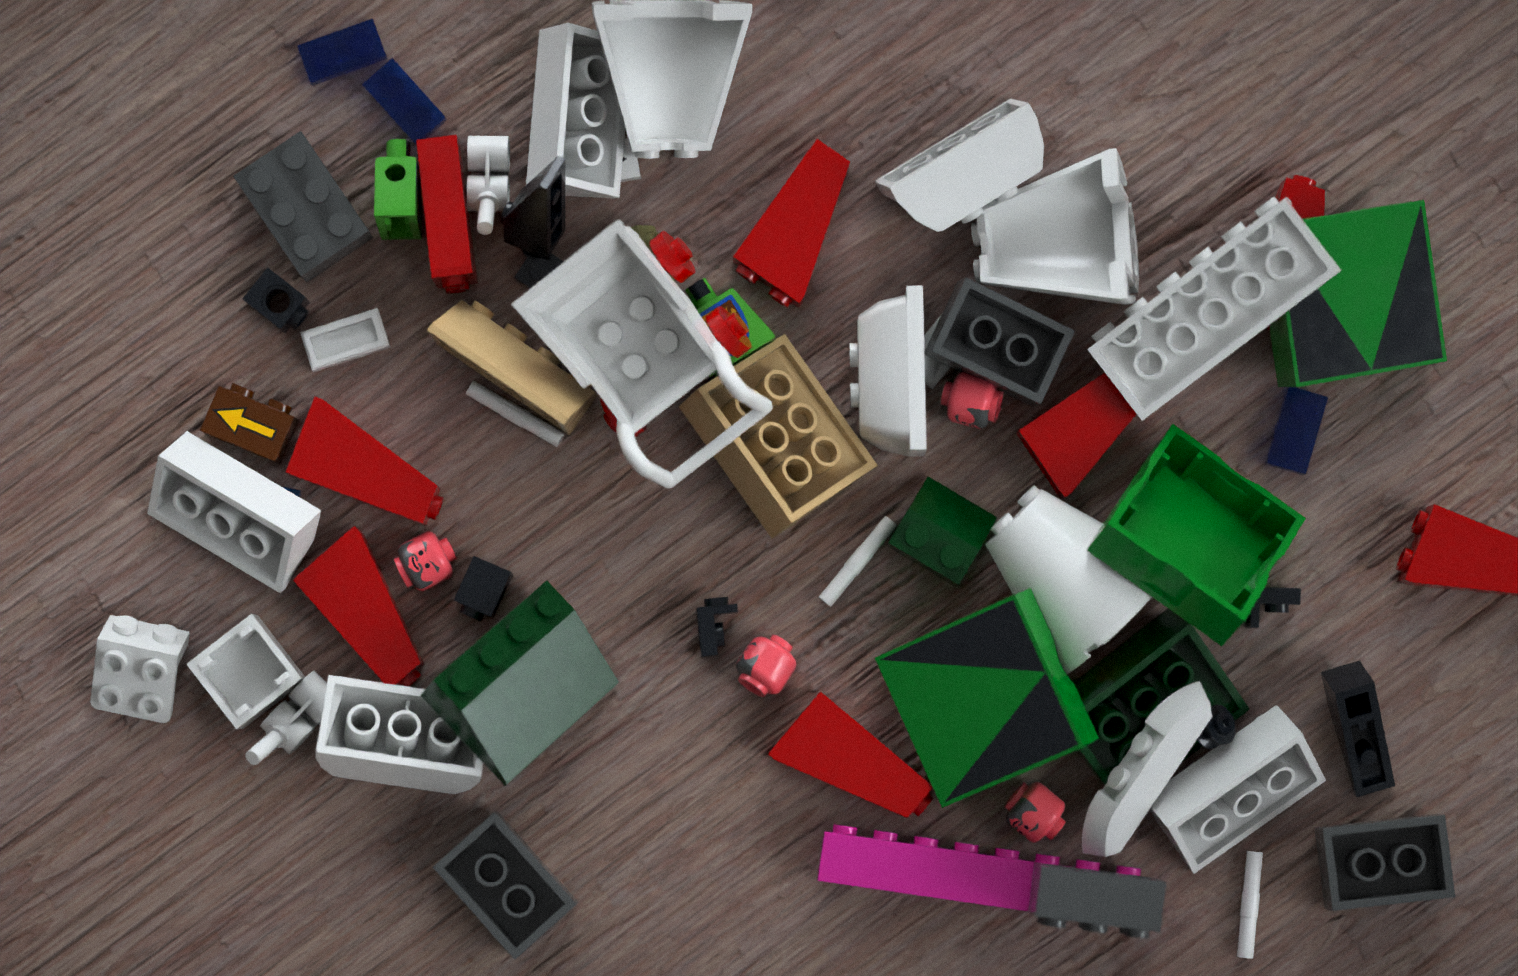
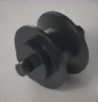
M1222 705L1211 706L1212 718L1197 738L1199 744L1206 749H1214L1219 744H1229L1235 737V721L1228 709Z

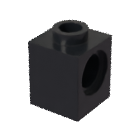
M268 267L242 298L248 305L285 334L290 327L296 330L310 312L306 309L310 301ZM279 293L289 295L290 304L284 312H271L270 301L273 296Z
M473 556L454 598V601L462 604L459 612L481 622L484 615L494 618L513 573Z

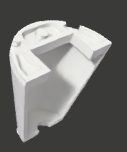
M610 0V4H604V1L593 2L592 14L632 152H635V157L654 159L659 158V151L674 150V157L696 158L698 157V151H711L752 15V4L728 0H719V3L709 0Z
M1117 149L1105 150L1018 189L1019 191L1005 201L997 203L995 199L983 206L984 213L977 217V222L971 224L973 243L975 247L981 246V255H979V259L973 262L976 282L984 285L1123 305L1135 303L1136 297L1135 295H1130V293H1137L1139 288L1137 237L1132 203H1129L1128 195L1123 186H1127V179Z
M1034 485L1017 501L1021 508L1014 517L1006 513L994 524L990 530L995 535L985 545L1013 595L1031 587L1055 640L1060 663L1065 673L1069 674L1091 656L1088 652L1100 647L1102 644L1105 645L1152 597L1086 550L1103 523L1048 492L1038 489Z

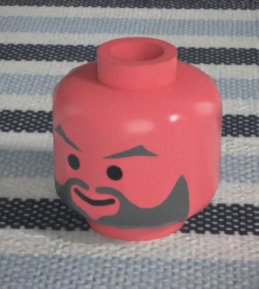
M965 372L959 373L953 383L947 381L941 396V405L947 406V416L951 422L977 429L985 428L989 422H996L1003 401V391L998 390L992 383Z
M426 531L399 545V556L394 558V562L408 588L414 585L417 590L426 591L452 577L453 568L451 562L456 560L457 556L447 537L439 540L435 533Z
M774 634L770 639L761 636L753 638L736 663L737 672L740 675L738 678L740 684L760 697H765L767 694L774 695L780 693L796 669V660L790 653L792 646L786 640Z
M1023 782L1004 805V808L1008 810L1006 814L1008 824L1030 842H1038L1044 836L1052 840L1066 823L1061 818L1065 810V803L1040 782H1033L1029 786Z

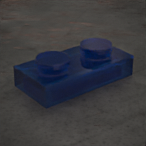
M373 18L297 45L312 86L388 59Z
M393 58L362 84L416 146V140L426 139L447 121L443 113Z
M1287 387L1265 461L1266 465L1306 475L1328 397L1296 387Z

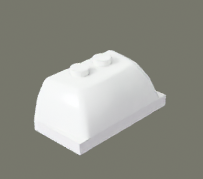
M1010 98L875 180V183L882 195L895 200L915 221L937 232L947 229L960 220L963 224L968 223L984 213L983 206L995 199L997 203L1009 199L1019 191L1016 186L1043 169L1044 142L1037 117L1029 103Z
M923 285L906 286L905 295L878 301L858 316L857 343H849L850 367H858V383H850L851 408L859 407V433L865 441L882 451L908 457L925 456L926 403Z
M328 675L315 758L320 767L332 776L447 794H458L471 790L480 782L483 762L421 697L425 689Z

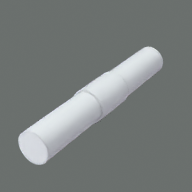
M475 381L471 383L466 392L467 396L555 447L559 445L565 434L532 415L524 408L510 400H506Z
M884 516L860 547L846 561L842 569L820 594L819 598L831 607L873 558L872 556L895 530L897 524L887 516Z
M1247 851L1237 949V957L1253 959L1263 852Z

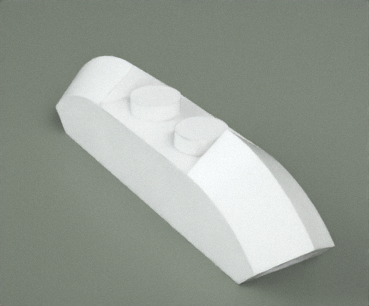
M1200 681L1189 684L1171 694L1145 720L1146 726L1142 732L1134 737L1131 748L1119 766H1116L1111 771L1108 782L1103 789L1097 791L1089 806L1082 832L1083 854L1107 857L1122 851L1212 718L1210 702Z

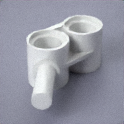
M468 136L467 164L468 172H471V176L467 177L468 211H478L477 231L482 235H488L493 231L494 213L503 211L505 205L510 201L508 176L510 169L509 136Z
M315 671L310 672L289 694L291 699L289 702L284 700L261 723L260 727L266 732V736L246 752V759L250 764L257 765L276 748H283L290 755L311 735L315 727L321 723L327 682Z

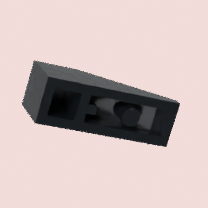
M557 156L522 188L514 202L509 201L505 205L500 218V223L504 226L505 243L548 260L565 232V158Z
M1360 660L1322 671L1321 675L1328 708L1355 796L1360 797L1394 787L1395 781L1373 679Z

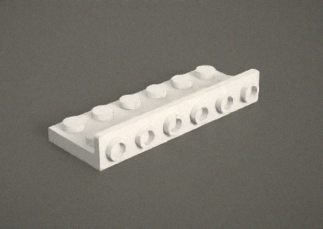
M1275 196L1254 211L1259 217L1248 227H1245L1242 222L1238 223L1221 236L1226 244L1214 253L1209 247L1204 249L1189 261L1193 267L1192 270L1181 278L1174 272L1156 286L1160 291L1158 296L1150 302H1147L1144 297L1140 298L1124 311L1128 319L1116 328L1112 322H1109L1091 336L1096 343L1087 350L1142 421L1341 271L1292 207L1288 197L1278 202Z

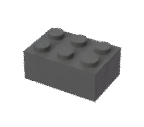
M301 131L233 176L300 276L306 282L373 239V236Z
M966 277L957 281L924 354L960 372H965L995 385L998 390L1029 406H1036L1042 403L1075 330Z
M498 811L493 812L433 866L434 870L514 960L579 903Z
M1431 814L1315 827L1324 909L1337 911L1455 897L1445 815Z
M1034 862L1028 912L1038 917L1037 922L1044 926L1066 928L1067 920L1079 922L1078 928H1082L1084 931L1107 933L1108 926L1120 927L1119 933H1123L1124 936L1149 939L1150 931L1161 932L1166 882L1152 877Z

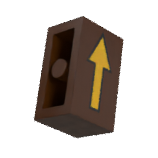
M232 383L230 389L218 386L200 431L280 465L299 421L296 417L290 415L292 407L273 399H269L267 405L252 399L255 392Z

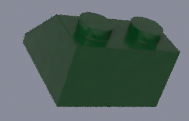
M927 476L886 546L957 587L975 559L997 517Z

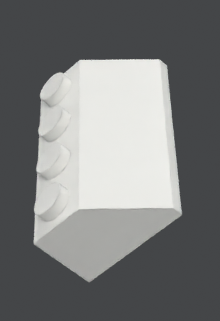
M571 23L539 30L526 185L557 156L565 158V196L619 198L625 127L598 31Z
M187 431L158 455L147 514L281 593L287 587L315 539L321 510Z
M1275 705L1237 732L1231 743L1226 745L1220 744L1170 779L1151 806L1150 811L1184 862L1195 874L1324 783L1326 779L1302 732Z

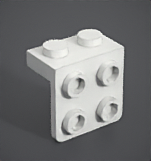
M110 615L97 639L91 705L95 709L159 723L168 722L173 711L178 665L188 646L190 632L177 629L169 624L156 625L137 621L131 616Z

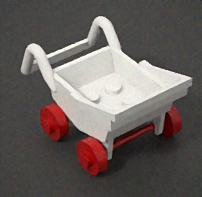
M616 220L511 305L566 366L580 386L585 389L591 384L600 395V403L605 412L603 417L609 427L617 433L622 452L630 465L641 476L669 489L677 485L769 414L773 405L769 399L743 383L735 372L728 354L729 352L734 357L739 358L752 348L751 342L746 335L749 329L741 317L735 312L730 314L726 309L718 306L705 317L707 326L689 298L670 277L671 275L675 280L683 283L696 272L690 260L693 255L688 246L679 237L674 239L667 232L662 231L649 241V245L654 253L653 255L636 231H633L630 226L625 227L621 220ZM715 370H717L727 390L738 401L753 409L672 472L650 462L641 452L636 441V437L647 429V423Z

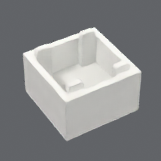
M250 614L186 664L236 729L247 727L291 693L305 678L304 674L264 622L255 614Z

